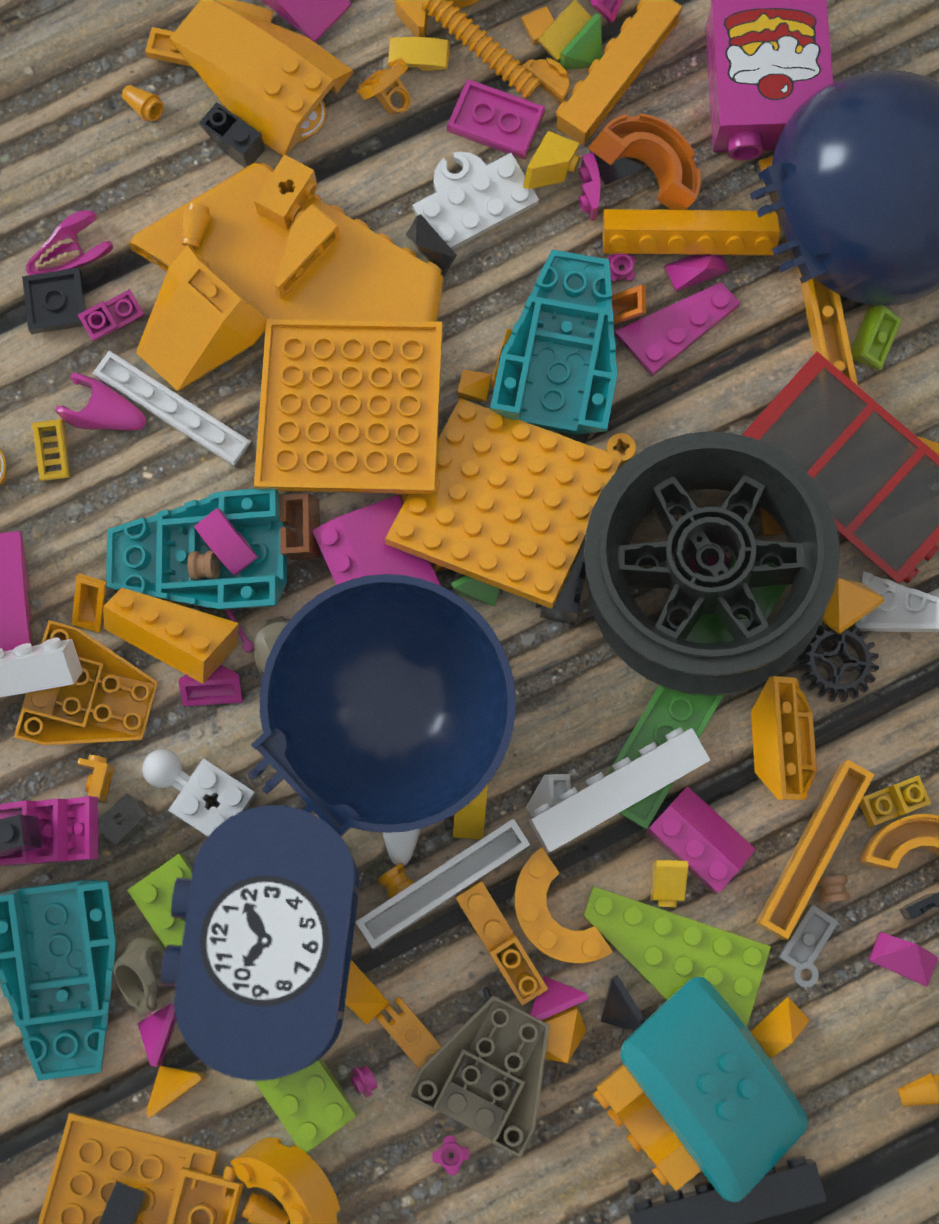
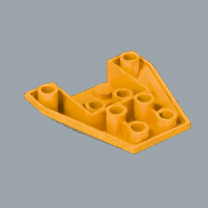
M189 245L183 249L169 266L136 350V354L177 391H181L255 345L265 333L266 319H270L253 303L244 300L209 268L210 264Z
M48 620L41 644L52 638H60L61 641L72 639L83 672L72 685L26 693L14 738L43 746L142 740L158 681L79 628Z

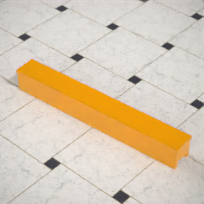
M798 268L799 278H801L802 276ZM816 279L801 283L814 354L818 351L858 386L840 295L828 289ZM823 369L819 373V379L830 433L844 431L862 412V402L828 371Z

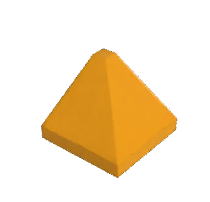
M462 370L458 387V398L487 403L491 374Z

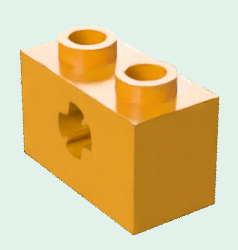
M284 154L254 200L257 213L288 229L295 216L303 209L302 206L306 199H311L317 190L318 184L314 170Z

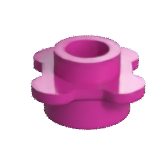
M611 254L607 258L610 263L612 282L618 279H625L631 282L635 279L636 273L633 271L635 257L633 255ZM619 266H623L624 269L620 270Z
M365 1065L360 1069L355 1067L351 1070L353 1077L350 1080L355 1091L359 1095L363 1093L366 1098L371 1096L372 1091L377 1089L378 1085L370 1069Z
M452 1135L446 1136L440 1149L435 1150L432 1154L434 1163H440L446 1168V1172L449 1175L457 1174L462 1162L470 1157L469 1149L461 1147ZM449 1152L454 1153L453 1158L448 1157Z

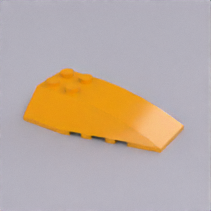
M200 0L169 38L190 66L200 75L204 83L218 97L222 105L261 133L263 143L281 157L284 154L288 155L302 138L299 128L329 90L337 94L354 73L351 68L311 39L216 0Z

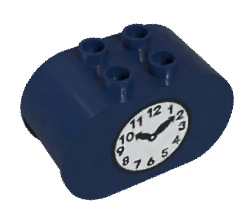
M269 805L250 808L228 818L214 829L202 844L194 861L192 878L178 877L175 881L171 902V916L185 921L182 946L170 944L166 946L162 962L161 984L176 987L174 995L175 1016L179 1030L190 1049L206 1065L233 1078L254 1081L271 1080L307 1068L321 1059L331 1049L342 1028L359 898V873L342 837L328 823L309 812L288 806Z

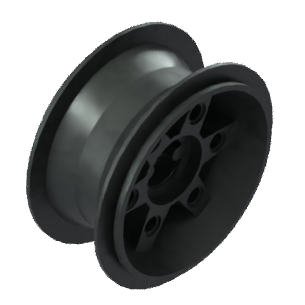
M711 431L687 433L665 439L644 449L628 460L612 476L601 491L590 515L584 548L591 608L603 637L613 651L631 669L646 679L668 689L698 695L731 694L750 689L766 682L769 677L776 676L788 668L804 652L817 632L825 609L834 592L839 571L840 554L838 532L831 508L821 489L800 465L775 447L754 438L734 433ZM700 489H717L731 493L721 508H698L686 492ZM760 506L776 520L788 542L755 540L750 528ZM654 508L668 535V541L629 545L637 526ZM735 513L743 514L745 516L744 520ZM673 514H681L683 517L676 522ZM715 542L725 546L733 554L736 564L730 570L724 564L723 549L715 544ZM688 551L696 559L695 567L698 572L697 574L693 573L683 560ZM712 555L717 558L718 563L713 566H707L701 559L704 556ZM766 563H773V564H775L777 567H769V566L764 565V564H766ZM645 564H650L654 567L650 569H645L641 566ZM792 584L786 602L779 612L767 623L749 588ZM628 586L666 588L670 590L671 594L656 625L636 604ZM702 614H716L734 638L730 642L714 644L696 643L685 639ZM743 614L748 618L749 623L743 625L734 616ZM675 615H682L686 618L680 626H675L670 621Z

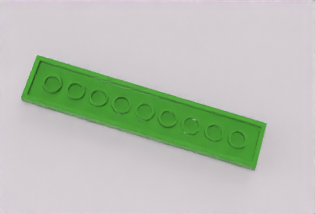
M734 557L727 568L728 570L736 564ZM766 563V564H764V565H767V566H769V567H777V566H776L775 564H773V563ZM788 584L749 588L766 621ZM702 614L686 640L696 643L714 644L730 642L734 638L716 614ZM743 614L734 616L743 625L749 623L748 618ZM659 685L614 764L626 757H629L630 761L635 760L641 756L639 750L653 742L658 747L668 741L665 735L679 727L683 731L692 728L699 739L724 694H688ZM611 767L608 774L615 771L613 767ZM674 782L618 814L647 830Z

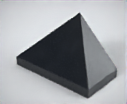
M593 153L604 185L636 173L646 164L636 158L624 157L617 159L610 165Z
M419 214L413 221L406 236L429 262L436 264L442 272L440 274L443 276L457 255L428 221Z
M614 975L610 978L601 1022L636 1031L646 1020L619 976Z

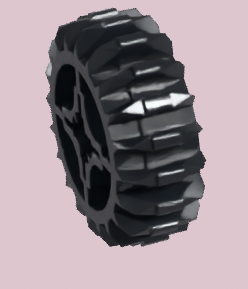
M820 624L816 632L817 634H815L804 652L798 657L799 660L805 662L799 663L796 669L806 671L800 677V681L804 682L809 679L812 683L807 687V690L812 691L817 687L819 689L817 693L818 698L821 699L827 692L829 702H834L837 694L842 703L848 700V694L851 698L856 699L859 697V691L865 693L869 690L867 683H873L876 680L870 672L878 671L879 666L871 663V661L878 659L879 654L869 652L875 646V643L869 642L865 644L863 640L868 636L866 632L860 636L856 635L858 626L853 625L849 631L846 629L839 634L828 625L826 630ZM836 639L831 652L815 653L817 646L821 642ZM847 643L853 647L859 658L853 657L848 653ZM836 655L841 658L839 661H843L839 668L835 667V663L831 661ZM815 663L827 671L828 681L819 674ZM859 670V674L854 682L839 685L844 671Z

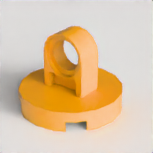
M402 57L388 63L390 69L387 67L383 70H377L358 86L359 88L356 89V92L362 100L375 95L383 108L390 114H399L409 108L411 103L410 95L399 79L408 69ZM393 93L399 94L402 99L400 108H395L391 103V95Z

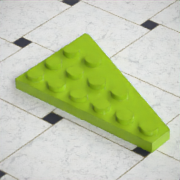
M594 886L592 887L583 917L592 926H596L602 936L666 1000L689 979L703 977L720 993L744 1025L748 1026L771 946Z

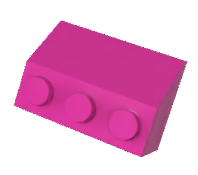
M688 786L646 830L677 861H688V871L714 895L718 894L756 850Z

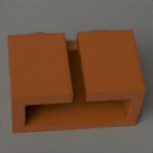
M309 493L280 495V522L291 528H296V532L287 527H280V553L291 560L320 558V547L312 532L313 529L320 526L319 499Z

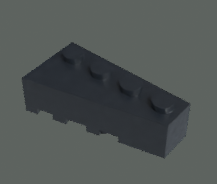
M585 542L553 609L536 603V608L541 609L540 618L575 625L586 577Z

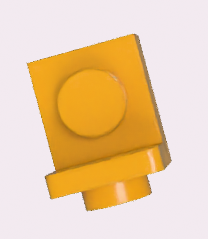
M89 754L88 760L79 758V765L94 769L93 774H89L86 781L85 790L88 792L87 796L98 797V801L106 803L115 767L107 764V758Z

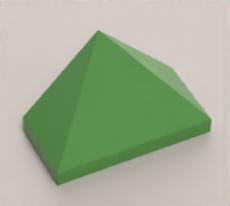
M597 13L561 52L560 64L565 70L590 68L595 59L600 60L603 57L601 16Z
M466 575L451 583L453 592L458 596L491 606L496 604L500 591L497 587Z

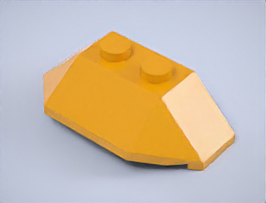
M771 676L768 678L751 710L755 773L778 800H806L807 791L811 787L817 773L813 713L805 695L799 688L797 678Z

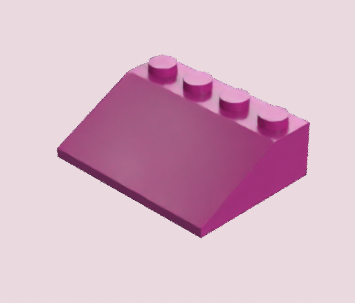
M400 495L344 514L312 530L336 585L368 575L394 574L421 578L442 586L430 561L385 543V537L404 504Z

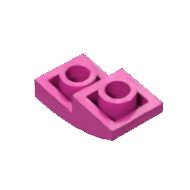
M593 152L582 156L581 167L578 168L579 176L583 183L581 196L578 197L582 212H587L590 220L594 221L597 219L601 189L597 162Z
M130 289L105 303L102 301L78 315L92 341L109 335L145 316Z
M216 508L194 526L206 544L234 576H237L259 558L245 537L235 530L221 509Z

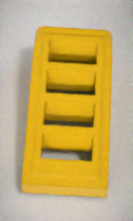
M58 419L32 423L40 481L70 478L65 421ZM56 430L57 436L43 437V432ZM58 441L59 447L44 449V443ZM46 454H60L59 459L45 460ZM61 464L62 470L46 472V466Z

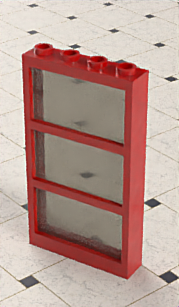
M816 351L742 435L775 447L800 465L821 489L831 508L838 534L893 582L900 584L904 581L908 584L919 572L916 566L924 558L928 562L939 550V547L936 545L939 542V455Z

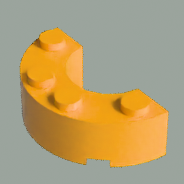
M915 814L883 826L866 843L858 864L886 871L895 870L901 858L913 848L926 849L939 857V815Z
M541 847L525 863L515 888V914L525 937L541 953L562 962L587 963L610 955L613 951L596 926L584 931H571L560 926L551 917L547 908L546 893L550 883L559 875V872Z
M624 1064L595 1086L597 1088V1091L593 1093L595 1098L604 1109L609 1106L611 1107L607 1113L618 1128L622 1124L626 1126L630 1132L626 1136L627 1140L637 1153L643 1149L656 1166L651 1171L663 1186L669 1183L677 1191L701 1171L700 1167Z
M267 1137L256 1141L230 1161L231 1165L235 1168L236 1175L245 1183L248 1189L252 1187L266 1189L280 1201L289 1216L290 1224H341L337 1223L336 1213L340 1211V1206L331 1183L318 1164L296 1145L289 1148L281 1144L282 1139Z

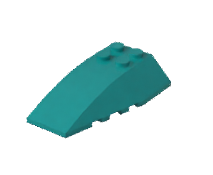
M551 250L535 283V287L524 305L519 320L516 322L512 334L501 352L490 406L491 411L507 419L521 420L546 430L580 435L607 431L618 374L609 259Z
M276 489L219 491L210 494L208 498L199 501L195 499L184 503V506L157 512L155 516L146 519L142 517L107 529L106 587L114 590H120L122 587L156 598L218 610L277 606L287 584V557L280 553V527H287V525L280 522L279 492ZM216 508L221 509L235 530L245 537L259 558L237 576H234L220 561L221 571L218 579L209 580L208 578H202L199 581H192L189 577L187 566L190 552L199 551L201 554H206L207 551L211 550L194 526Z
M77 880L23 887L0 893V986L5 998L7 997L13 1011L12 1017L16 1027L19 1026L24 1039V1047L38 1081L101 1073L117 946L109 881Z

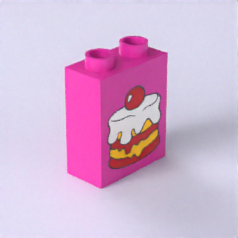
M827 0L711 1L705 27L713 152H728L729 157L734 160H752L761 156L763 151L775 150L779 137L793 113L808 98L833 83Z

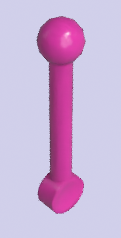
M225 609L229 619L238 623L232 610ZM239 624L238 635L243 642L242 647L245 652L250 653L254 651V643L248 640Z

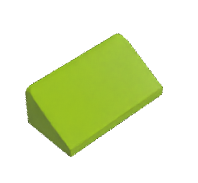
M884 305L869 307L851 347L853 360L881 370L902 319Z

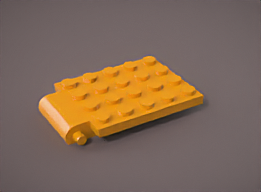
M71 1112L67 1118L38 1224H99L116 1182L144 1191L148 1196L135 1224H234L244 1182L236 1179L235 1168L231 1165L225 1166L223 1176L214 1173L220 1153L219 1150Z

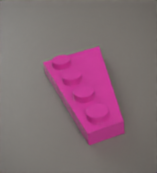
M720 282L615 331L614 335L653 377L739 307L740 302Z

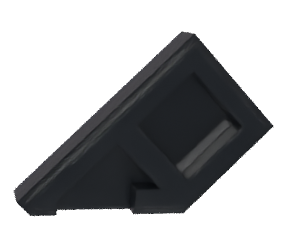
M939 892L925 894L900 908L899 911L904 919L907 920L921 916L928 910L939 907Z

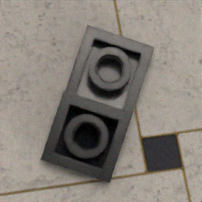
M116 1182L99 1224H135L148 1197L146 1192Z

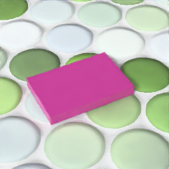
M467 79L448 122L447 132L508 154L512 153L513 156L525 160L545 114L546 107Z

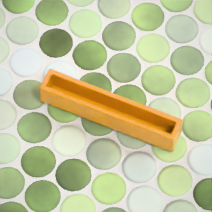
M641 0L636 9L637 13L633 18L628 17L623 23L620 35L608 42L603 57L600 60H594L589 68V75L586 79L577 82L569 101H563L556 111V128L582 146H585L680 22L683 6L673 0Z
M604 209L603 254L774 255L772 249L778 246L780 235L776 212L760 218L757 211Z
M848 759L839 764L755 925L781 940L789 939L875 774Z

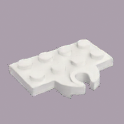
M454 152V162L461 165L462 171L457 174L450 173L447 170V161L443 158L434 171V190L436 193L413 204L412 210L416 216L421 214L447 245L454 250L538 205L539 199L533 189L523 188L525 175L512 153L486 165L478 156L472 153Z

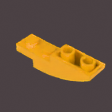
M479 880L455 895L456 900L521 1006L548 990L483 882Z

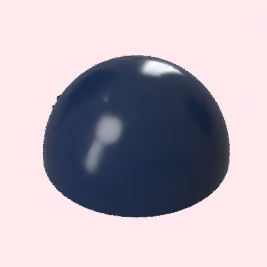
M899 70L869 71L835 81L808 98L793 113L779 137L774 151L772 166L767 167L758 174L759 179H763L765 187L750 193V197L752 200H759L768 195L771 198L773 204L761 207L757 210V214L760 218L774 212L777 213L788 242L773 248L772 252L775 256L791 250L795 258L779 266L781 273L798 267L802 276L800 278L802 284L816 279L837 294L865 304L890 306L914 302L939 289V81L924 75Z
M394 574L368 575L348 580L327 589L306 603L290 619L279 634L268 656L260 689V718L263 733L251 744L264 759L250 771L249 777L252 780L260 777L264 770L271 765L277 773L264 784L261 790L267 795L281 781L285 780L306 802L307 806L303 810L309 813L315 812L320 819L328 823L341 837L351 828L382 833L406 832L430 826L452 816L468 805L490 782L501 765L511 740L516 712V693L509 660L500 640L482 615L467 601L454 592L421 578Z

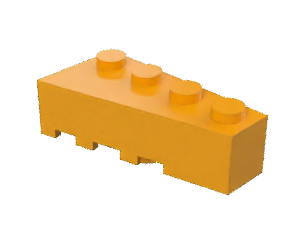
M122 587L103 606L105 630L202 684L208 680L238 646L239 623Z

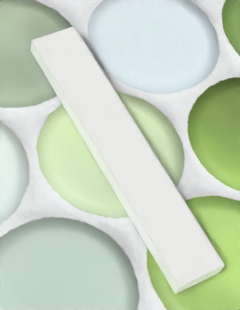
M108 351L92 373L100 381L235 468L252 446L250 440L111 351Z

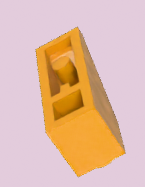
M313 204L306 210H301L295 216L274 282L277 295L281 299L340 238L338 225Z

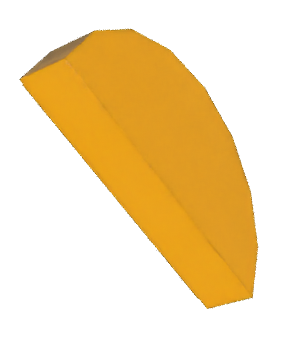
M551 58L535 61L531 59L521 65L522 67L524 65L527 67L526 71H532L535 79L539 77L541 79L539 86L560 103L566 100L570 83L567 71L559 62Z

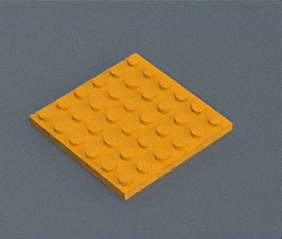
M266 319L254 488L276 489L277 491L435 494L443 323L434 321Z
M460 398L438 438L435 494H408L385 537V543L396 549L553 609L585 542L586 530L593 507L601 491L620 469L622 457L521 420L507 419L491 411L489 408Z

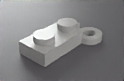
M812 904L806 910L778 956L779 959L794 968L793 978L801 987H811L817 983L819 972L813 963L838 924L837 920ZM803 969L810 970V980L804 981L801 979L800 973Z

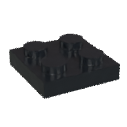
M80 268L22 276L28 330L31 334L83 326L78 317L80 313L86 311Z

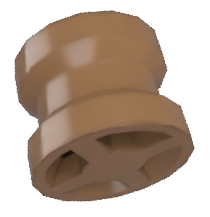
M212 550L207 551L206 554H201L199 551L190 552L187 566L189 577L192 581H199L202 578H208L209 580L219 578L221 571L220 559Z
M847 875L820 878L817 884L821 888L819 903L850 901V894L846 892L845 887L848 882Z

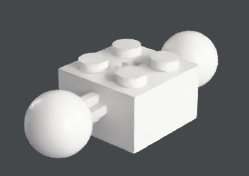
M158 749L151 752L145 758L142 765L143 776L150 785L156 788L172 786L180 791L168 811L206 836H209L214 829L228 818L247 810L257 796V793L204 758L192 776L182 771L179 757L167 749ZM218 794L217 801L220 803L219 807L212 806L208 810V797H214Z

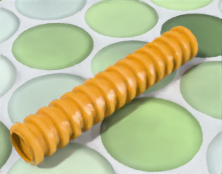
M424 0L422 10H428V15L430 17L435 16L437 23H443L442 27L444 29L448 28L451 35L455 34L456 40L459 41L461 39L463 46L468 45L470 52H476L475 56L477 58L481 57L484 64L488 63L489 69H495L497 76L501 74L504 82H510L509 86L511 88L514 86L517 93L521 92L523 94V99L529 98L540 85L541 79L539 77L535 79L532 71L528 72L525 65L523 67L520 65L521 61H515L513 54L508 55L506 48L501 49L499 42H493L494 38L492 36L488 37L487 31H481L479 24L474 25L472 18L467 19L465 12L461 13V9L458 6H453L454 2L451 0L449 2L447 0Z

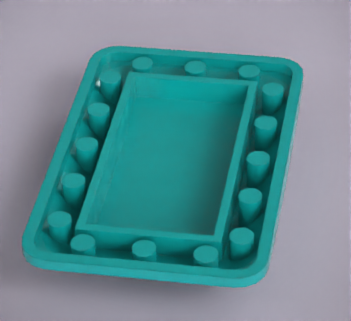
M693 977L689 979L631 1034L621 1046L620 1056L627 1070L719 1195L726 1201L739 1202L744 1199L807 1129V1115L778 1069L741 1019L706 978Z

